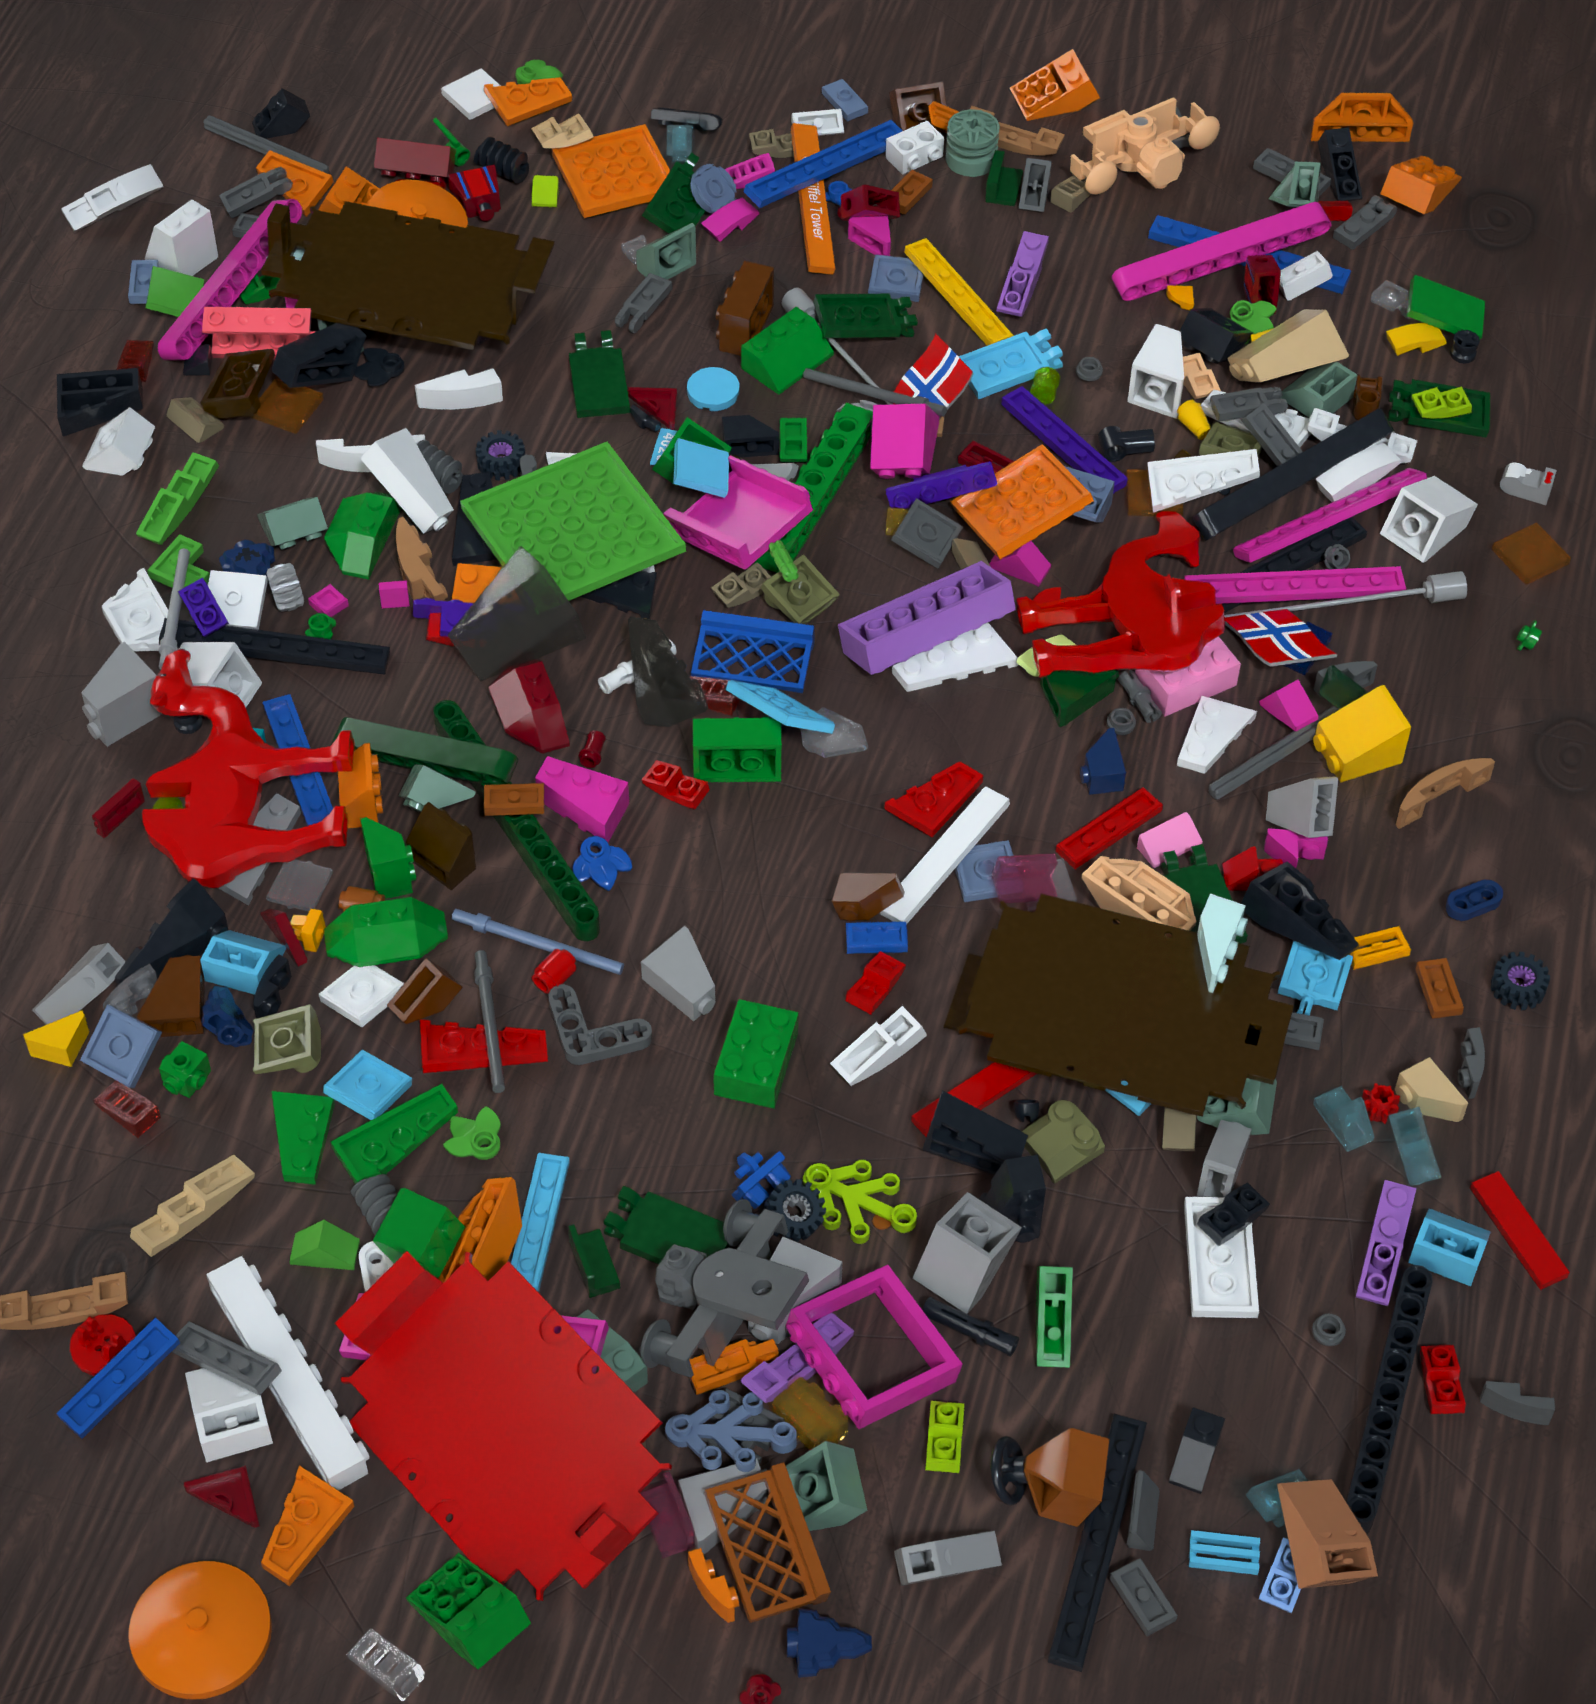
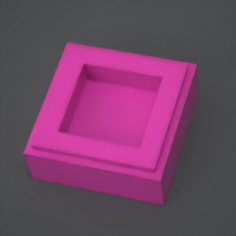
M407 580L379 583L382 609L410 606Z
M331 584L308 598L309 605L318 613L327 614L329 617L334 616L349 606L348 599Z

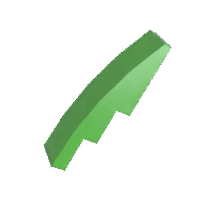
M193 452L183 471H176L167 489H160L136 535L161 545L192 510L218 469L219 464L217 461Z

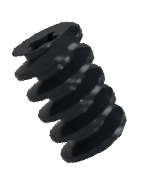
M487 137L478 146L474 154L475 164L481 165V167L495 165L498 175L505 176L506 179L513 180L515 183H522L528 175L529 163L527 162V153L520 152L517 148H511V145L503 144L500 140L496 141L494 137Z

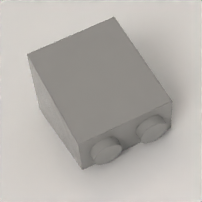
M125 641L119 644L82 691L85 704L82 706V710L89 719L87 728L94 739L99 738L107 747L162 715L150 703L151 688L157 675Z
M967 1192L936 1223L913 1279L967 1314L983 1297L1022 1227Z
M782 1237L770 1261L807 1272L809 1278L808 1284L792 1308L842 1286V1261ZM760 1289L756 1292V1295H766L771 1289ZM790 1311L778 1330L748 1321V1332H751L754 1337L761 1341L774 1339L775 1343L779 1344L790 1336L785 1328Z

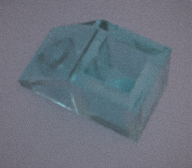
M1420 1106L1389 1115L1396 1144L1410 1186L1442 1178Z

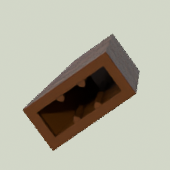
M184 955L169 958L138 1013L137 1019L162 1032L160 1037L204 1034L202 1007L204 1006L205 978L200 962L201 956Z

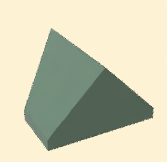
M1295 161L1294 167L1268 199L1288 207H1299L1311 202H1318L1321 163Z

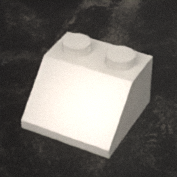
M129 407L99 429L82 467L86 470L122 476L132 469L134 471L137 470L144 461V451L148 449L153 441L151 436L155 426Z

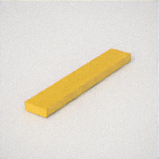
M927 238L905 246L904 253L987 346L1014 336Z

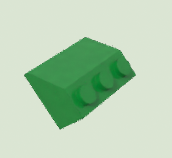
M796 306L741 346V369L780 395L803 378L806 368L814 370L832 357L834 351L827 339L824 338L823 332L816 320Z

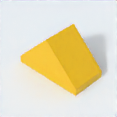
M81 1010L25 1033L23 1036L30 1056L72 1067L89 1034L85 1015Z

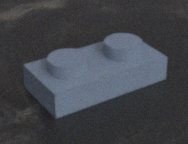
M132 260L128 292L130 304H146L151 271L153 266L159 267L158 260Z

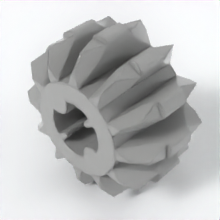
M281 563L269 568L266 574L277 609L283 612L295 610L297 607L303 606L304 597L294 566L291 563Z

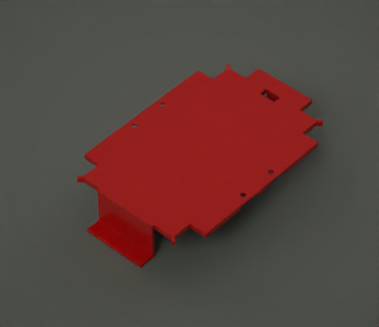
M406 1251L334 1323L353 1344L371 1355L350 1377H341L343 1384H352L368 1402L349 1421L353 1430L401 1481L465 1556L502 1585L519 1570L536 1589V1600L543 1601L544 1590L566 1569L578 1584L586 1589L659 1514L640 1492L662 1470H672L670 1463L661 1464L643 1445L644 1441L663 1422L509 1261L488 1281L472 1264V1254L465 1252V1262L443 1283L423 1268ZM557 1326H560L561 1332L556 1334L554 1330ZM598 1366L599 1372L594 1374L592 1372L593 1367ZM411 1473H415L416 1478L411 1481L409 1476ZM449 1514L453 1515V1520L451 1522H447L446 1517Z

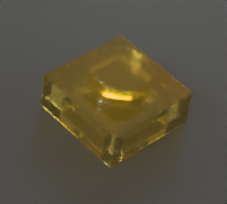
M888 507L886 535L894 536L909 509Z

